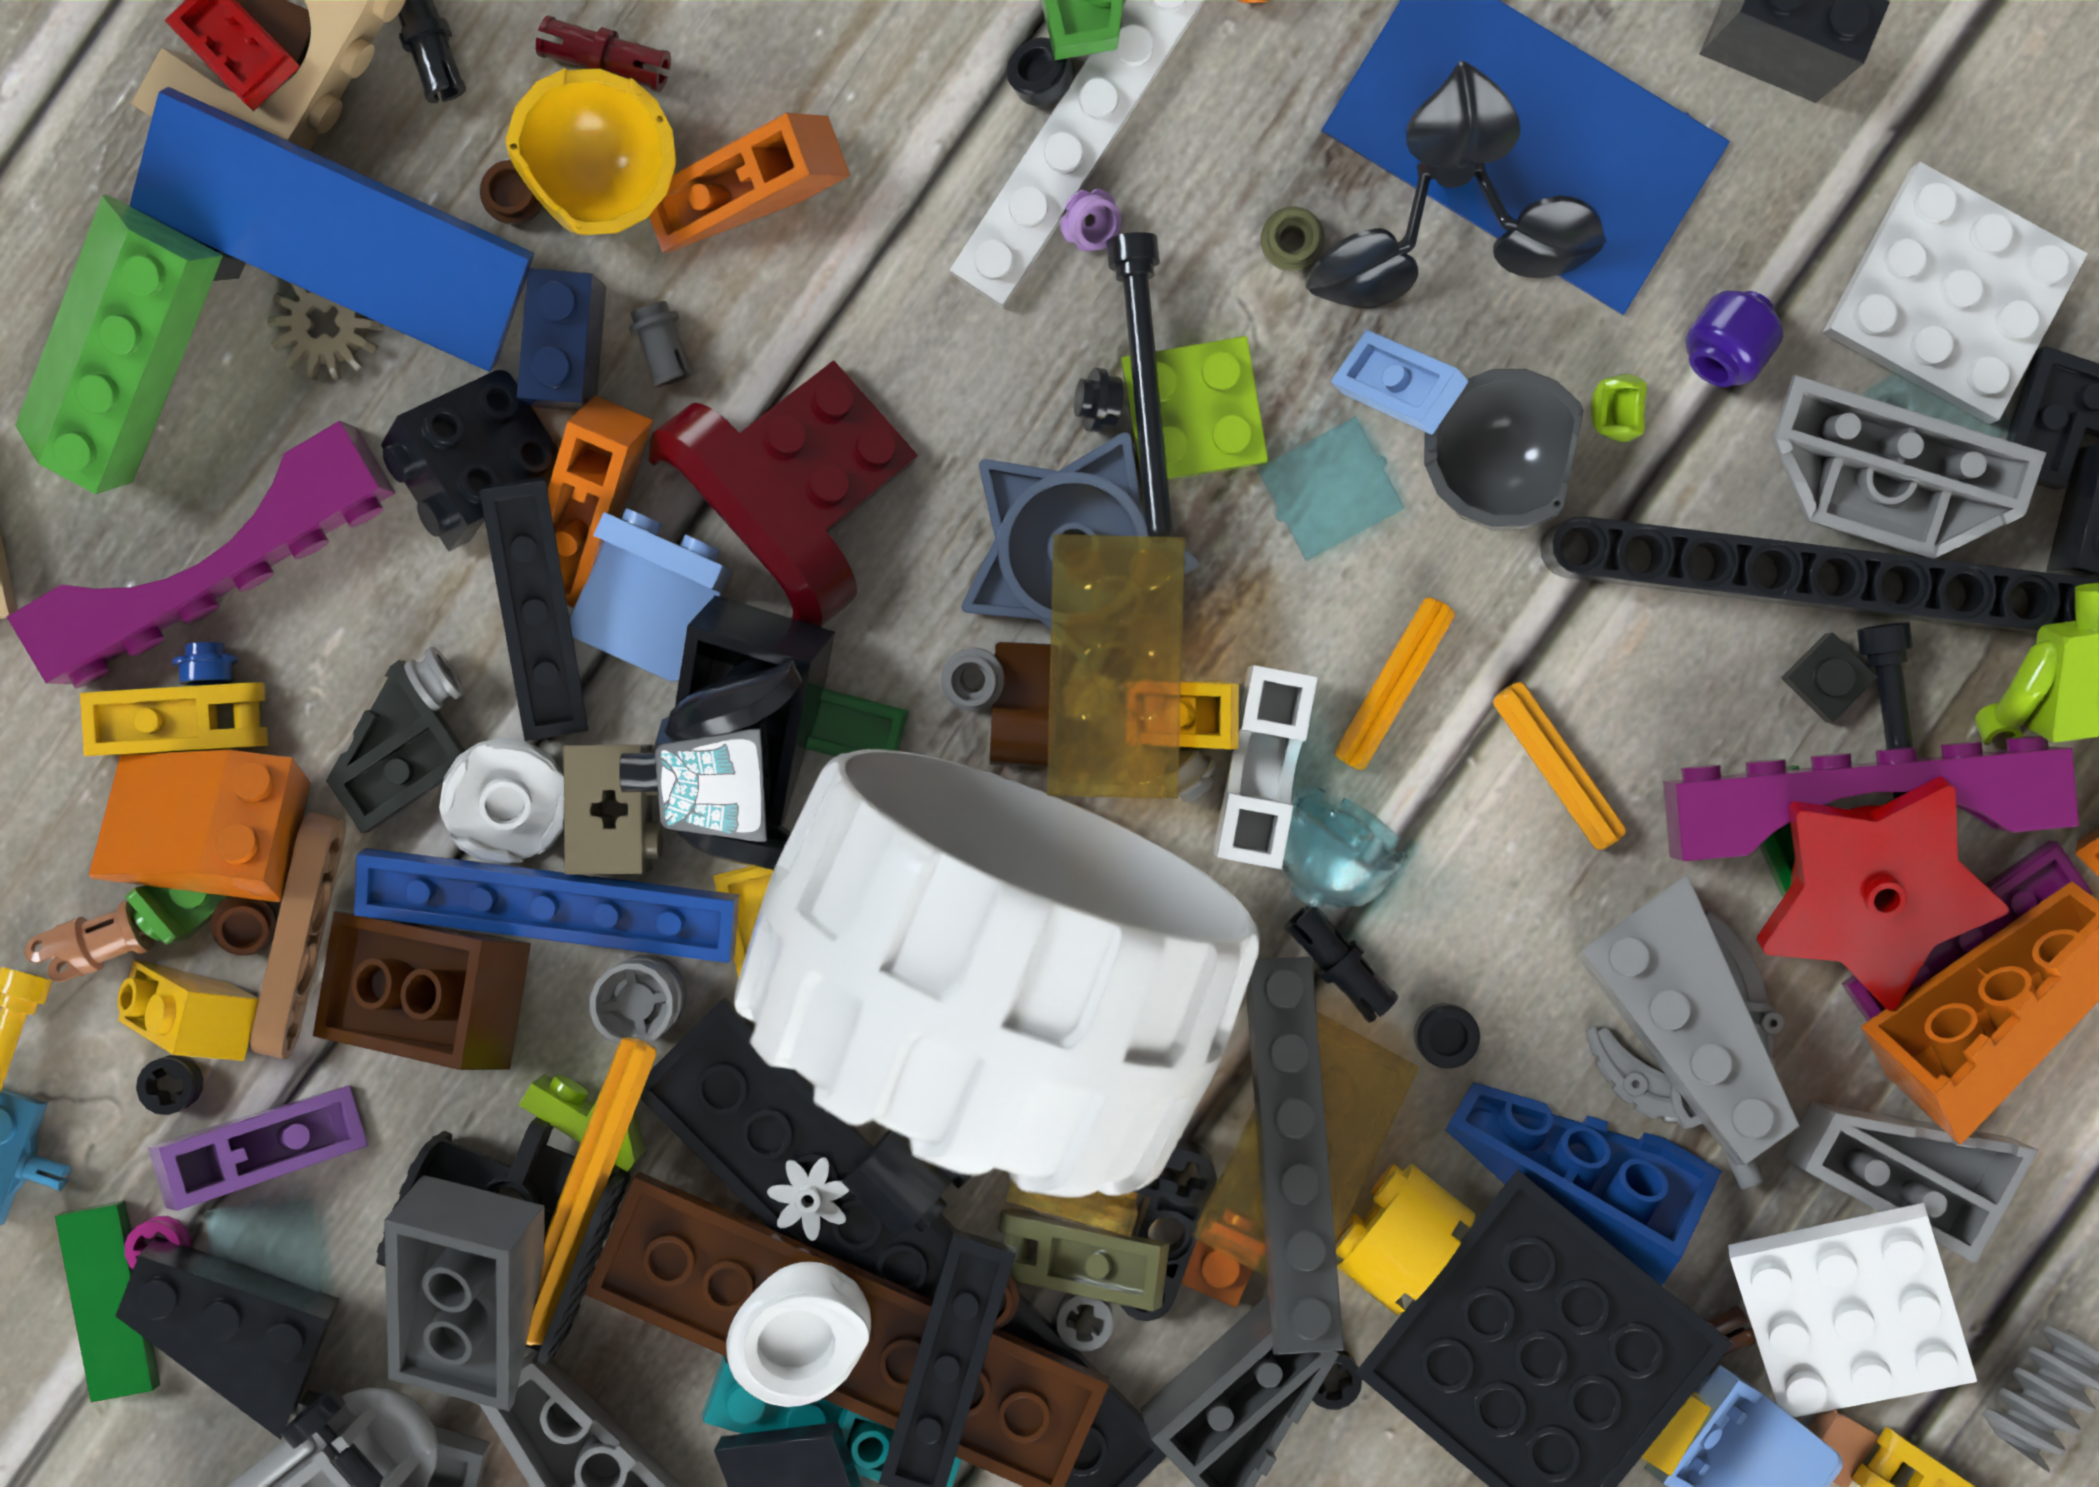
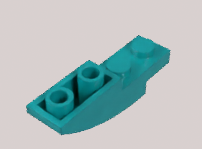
M724 1355L722 1356L702 1412L703 1423L741 1434L838 1422L858 1475L880 1481L894 1434L893 1429L824 1399L803 1406L790 1407L766 1403L751 1395L734 1379L727 1357ZM955 1457L946 1487L953 1486L962 1461L959 1458Z

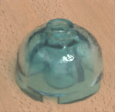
M1302 787L1291 800V804L1294 807L1282 865V871L1292 882V892L1303 902L1317 908H1322L1325 904L1335 907L1362 906L1377 898L1395 878L1408 858L1407 850L1396 853L1394 850L1400 838L1377 816L1357 803L1343 798L1340 803V810L1330 803L1321 801L1327 790L1317 787Z

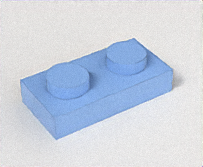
M1367 329L1331 380V383L1343 395L1430 435H1433L1469 382L1458 368Z

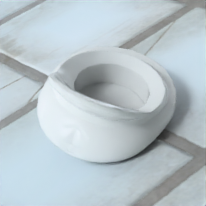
M799 1262L779 1269L750 1295L738 1310L731 1323L726 1341L727 1360L734 1379L754 1397L777 1406H803L818 1401L832 1393L847 1379L869 1341L871 1313L866 1297L853 1279L830 1265L819 1262Z

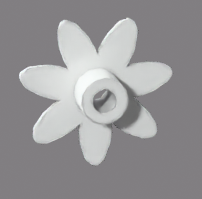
M826 1157L820 1158L812 1167L809 1176L796 1161L788 1160L785 1168L792 1185H774L767 1190L770 1198L789 1204L777 1219V1226L779 1228L789 1227L802 1217L807 1238L813 1241L819 1234L820 1216L838 1225L845 1223V1214L832 1200L842 1197L849 1192V1189L842 1181L825 1183L829 1174L828 1159ZM810 1195L814 1202L807 1203L804 1200V1196Z

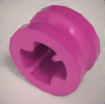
M155 1216L136 1226L128 1235L124 1245L125 1258L129 1266L134 1269L138 1256L149 1245L145 1244V1238L151 1239L159 1233L163 1234L171 1243L191 1247V1237L187 1228L178 1219L170 1216Z

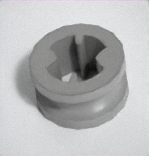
M430 647L425 651V659L423 661L416 662L411 659L404 664V668L411 684L421 699L430 709L439 711L444 708L443 701L446 697L452 696L454 699H458L464 695V689L446 658L435 647Z
M1067 1293L1060 1301L1057 1309V1331L1061 1339L1070 1348L1078 1351H1093L1103 1346L1110 1338L1113 1330V1314L1110 1303ZM1088 1304L1093 1306L1094 1317L1103 1321L1098 1329L1092 1324L1090 1326V1334L1077 1333L1076 1322L1068 1320L1067 1317L1071 1310L1079 1314V1305Z

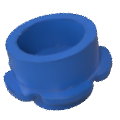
M220 642L185 644V655L177 656L172 660V665L179 666V683L186 686L230 684L233 682L232 665L238 663L237 656L225 654V644Z

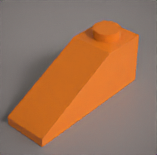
M785 113L675 173L672 176L667 195L649 215L661 251H675L795 205L850 177L829 116Z
M596 395L568 420L547 490L567 605L575 608L584 585L588 581L604 543V540L593 536L603 512L619 518L636 478L654 421Z

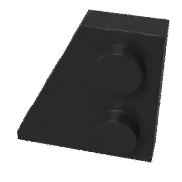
M401 660L396 661L389 667L385 674V677L388 679L371 709L365 710L353 731V741L348 750L340 754L326 779V782L361 834L369 833L443 783L445 774L457 756L465 752V749L440 712L430 709L418 695L404 668L406 662Z

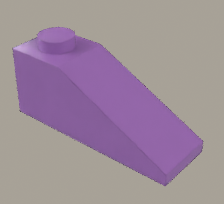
M349 1085L150 1146L148 1151L165 1207L179 1211L366 1147L368 1144Z

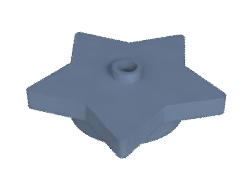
M1126 432L1117 435L1059 471L989 459H982L979 462V470L995 540L962 602L961 608L963 612L1040 619L1090 671L1097 673L1105 662L1129 603L1198 567V560L1173 537L1161 544L1153 542L1148 537L1146 516L1141 508L1130 434ZM1076 536L1083 541L1084 553L1078 560L1069 561L1061 555L1060 544L1064 538Z

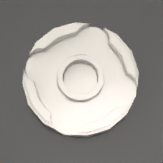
M502 737L475 744L457 756L444 776L439 809L442 820L444 819L445 827L451 833L450 837L459 849L482 862L511 865L523 862L524 858L532 857L538 852V855L553 846L564 830V772L549 753L529 741Z

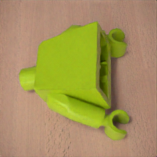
M2099 583L2075 587L2076 621L2042 626L2037 632L2036 645L2030 648L1999 703L1987 705L1977 713L1975 723L1984 745H1990L1993 737L1999 733H2003L2005 740L2007 738L2024 737L2020 727L2027 723V729L2052 743L2099 737Z

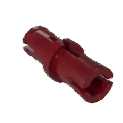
M549 15L544 17L538 31L563 39V43L558 44L536 37L535 49L539 57H548L587 69H602L627 79L632 78L639 85L651 88L656 92L662 91L667 82L668 76L643 68V65L647 63L670 70L671 54L667 50H658L619 39L617 31L605 27H600L595 32L557 20Z

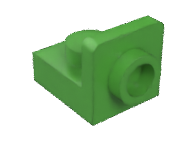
M153 886L135 887L125 897L135 909L132 916L139 928L150 938L156 941L162 940L168 945L187 940L211 920L214 909L227 896Z

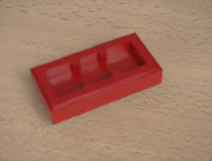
M185 0L164 20L253 112L301 67L236 0Z

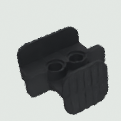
M538 1117L529 1124L512 1166L453 1143L452 1133L442 1131L424 1144L415 1161L411 1163L407 1172L408 1176L401 1186L399 1199L394 1204L393 1209L422 1175L497 1194L500 1188L509 1187L517 1190L525 1201L545 1205V1238L576 1156L547 1145L553 1126L550 1125L551 1123L543 1121ZM620 1169L617 1173L611 1172L607 1185L591 1218L542 1345H526V1347L539 1351L538 1363L546 1365L556 1355L558 1348L571 1330L572 1321L581 1306L580 1301L585 1295L584 1292L595 1269V1263L601 1255L603 1243L611 1230L610 1225L614 1221L618 1212V1205L624 1197L625 1187L631 1177L630 1171L626 1172ZM383 1232V1240L379 1243L376 1252L378 1253L376 1263L385 1267V1232Z

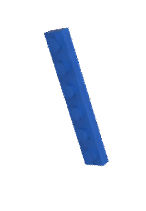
M365 848L357 854L354 916L730 963L735 956L740 894L579 874L565 875L563 872Z

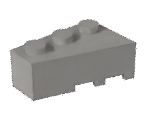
M1812 1101L1782 1157L1879 1212L1924 1203L1936 1243L1976 1264L2039 1150L2011 1137L1974 1131L1959 1145L1935 1123Z

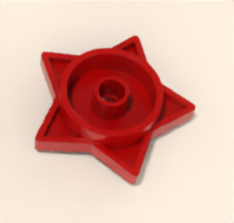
M1940 776L1885 805H1868L1843 809L1793 801L1789 804L1795 854L1791 886L1757 935L1756 941L1766 955L1842 962L1887 1010L1893 1011L1900 1004L1935 945L2006 915L2009 908L1993 890L1958 859L1956 790L1945 777Z

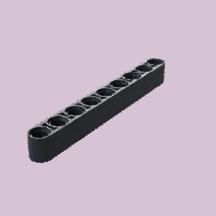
M1573 517L1552 526L1543 536L1540 545L1541 558L1545 566L1555 575L1564 578L2037 635L2039 629L2044 625L2076 621L2074 612L2075 587L2099 583V579L1593 517ZM1569 530L1579 532L1588 543L1589 552L1581 565L1570 563L1561 551L1563 536ZM1632 538L1645 542L1651 551L1650 565L1643 573L1632 569L1626 561L1625 550ZM1696 546L1706 548L1714 559V569L1707 580L1699 579L1690 568L1689 558ZM1760 554L1768 555L1777 567L1775 582L1769 588L1762 586L1754 576L1753 566ZM1825 561L1836 567L1840 575L1838 589L1833 595L1825 593L1818 583V572ZM1889 569L1899 575L1903 585L1901 597L1895 603L1886 598L1882 591V580ZM1953 577L1958 579L1965 588L1966 598L1959 610H1955L1946 598V588ZM2016 586H2020L2028 596L2029 605L2026 613L2021 618L2013 612L2010 606V596Z

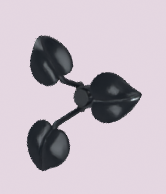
M1461 60L1444 84L1417 109L1407 125V147L1410 153L1421 163L1416 167L1418 182L1406 234L1403 239L1397 242L1395 236L1390 231L1381 228L1363 230L1352 234L1334 245L1315 263L1306 277L1305 285L1306 289L1315 296L1358 308L1386 305L1408 292L1416 282L1419 273L1416 260L1407 253L1412 251L1416 245L1430 180L1435 179L1443 187L1457 188L1467 184L1473 177L1476 178L1500 226L1507 230L1493 245L1494 258L1500 266L1513 274L1528 278H1543L1566 273L1593 258L1600 252L1607 241L1603 233L1600 216L1596 210L1588 203L1574 197L1554 196L1538 200L1527 206L1520 213L1518 220L1509 215L1486 172L1485 163L1501 159L1516 145L1521 131L1519 116L1510 99L1496 83L1472 65Z

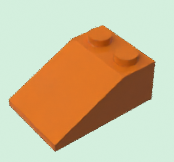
M236 750L120 755L89 876L92 879L282 903L294 846L302 824L311 782L291 757Z

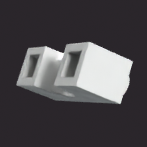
M1256 665L1248 666L1239 711L1238 749H1232L1213 854L1217 858L1282 870L1294 807L1291 804L1294 774L1301 745L1307 738L1318 677Z

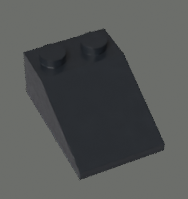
M715 595L687 626L675 706L691 693L707 685L768 670L793 659L803 681L788 701L774 713L767 716L772 805L771 820L782 826L786 819L806 752V744L811 735L820 699L825 688L835 631Z

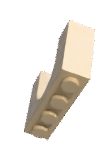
M305 0L311 22V36L306 57L292 78L281 85L254 112L213 70L190 55L161 48L130 104L152 118L159 91L169 86L310 151L319 134L327 132L339 118L343 106L340 98L351 79L359 77L367 69L375 52V47L372 45L384 22L392 21L401 11L406 0Z

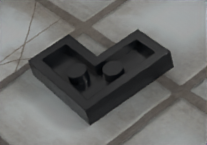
M2044 346L2037 349L2033 356L2006 440L2046 452L2036 484L2053 490H2059L2067 486L2084 433L2099 437V363Z

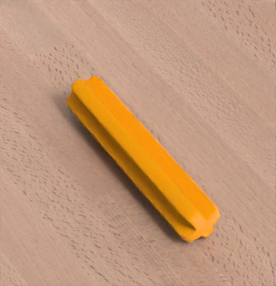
M1433 597L1422 601L1336 747L1335 757L1355 770L1362 771L1367 767L1455 618V611L1450 606Z
M1519 681L1498 693L1493 699V706L1593 848L1602 850L1621 839L1626 833V826L1526 684Z

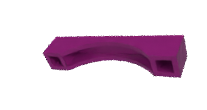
M339 420L283 454L274 481L254 515L228 543L199 564L166 579L133 587L94 589L61 584L7 616V619L46 684H72L75 689L82 688L107 675L110 672L107 663L125 652H128L129 656H136L160 644L165 639L161 631L181 619L184 624H190L213 613L220 606L216 599L236 587L240 592L247 591L264 583L274 575L271 566L290 555L294 559H301L320 550L329 542L326 534L346 522L349 527H355L376 517L384 510L380 502L396 492L358 428Z
M2042 736L2007 738V750L1983 752L1982 741L1941 744L1942 756L1917 758L1916 747L1876 750V762L1852 764L1851 753L1810 756L1811 768L1793 770L1786 769V759L1746 762L1747 774L1721 776V765L1681 768V780L1663 781L1669 855L1671 858L1680 861L1749 856L1773 832L1790 822L1789 804L1793 801L1825 805L1837 799L1873 792H1910L1940 776L1945 777L1955 787L1956 808L1967 812L1991 829L2022 832L2078 827L2073 749L2048 746V740Z

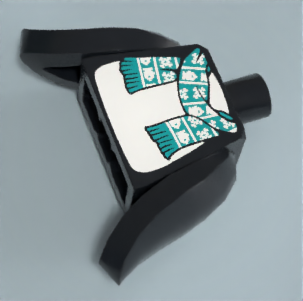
M793 659L768 670L707 685L684 698L670 711L668 717L661 720L655 741V753L621 754L619 765L621 791L658 792L661 825L667 829L677 830L678 835L694 848L712 857L729 862L774 870L791 832L771 820L772 805L767 716L774 713L788 701L803 681Z

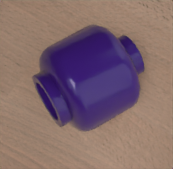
M1734 290L1718 293L1711 298L1685 337L1690 366L1701 379L1718 387L1750 383L1758 377L1781 344L1784 337L1783 327L1775 312L1774 305L1764 295L1754 291L1742 292Z

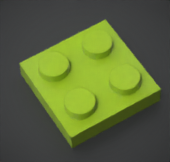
M1247 336L1156 351L1168 481L1267 464L1268 457ZM1130 356L1121 357V366L1142 484Z

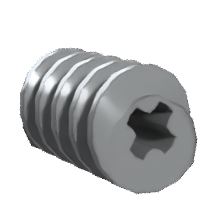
M2046 1326L2042 1333L2053 1347V1351L2030 1347L2027 1354L2039 1369L2037 1373L2016 1367L2012 1374L2024 1391L2018 1393L2001 1388L1997 1394L2009 1410L2008 1413L2004 1414L1987 1408L1982 1415L1997 1436L2050 1473V1468L2039 1452L2043 1450L2060 1456L2063 1455L2065 1447L2054 1434V1431L2058 1429L2077 1435L2081 1428L2069 1413L2070 1409L2073 1408L2090 1414L2096 1409L2084 1390L2088 1387L2099 1391V1349L2069 1329L2064 1331Z

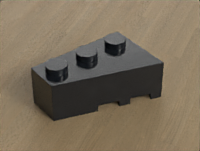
M156 1236L138 1256L115 1317L281 1440L282 1436L280 1433L291 1422L339 1298L185 1245L179 1246L169 1242L168 1239Z

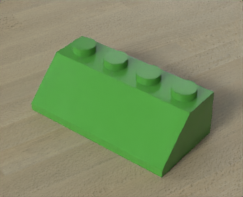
M102 195L15 424L39 465L94 494L133 483L223 255L110 195Z

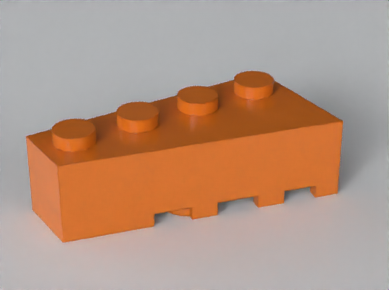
M2071 881L1905 995L1895 1010L1889 1011L1885 1009L1860 1026L1885 1075L1959 1145L1983 1123L2099 1002V901Z

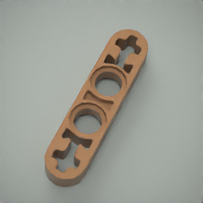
M311 811L305 816L299 828L251 1035L252 1052L287 1060L298 1041L345 840L346 825L345 820L342 818Z

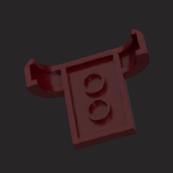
M833 360L740 433L712 408L697 402L689 404L652 433L648 461L654 466L661 461H665L674 466L687 478L780 584L791 603L793 610L792 619L822 627L849 605L857 595V585L852 569L828 532L911 466L918 454Z

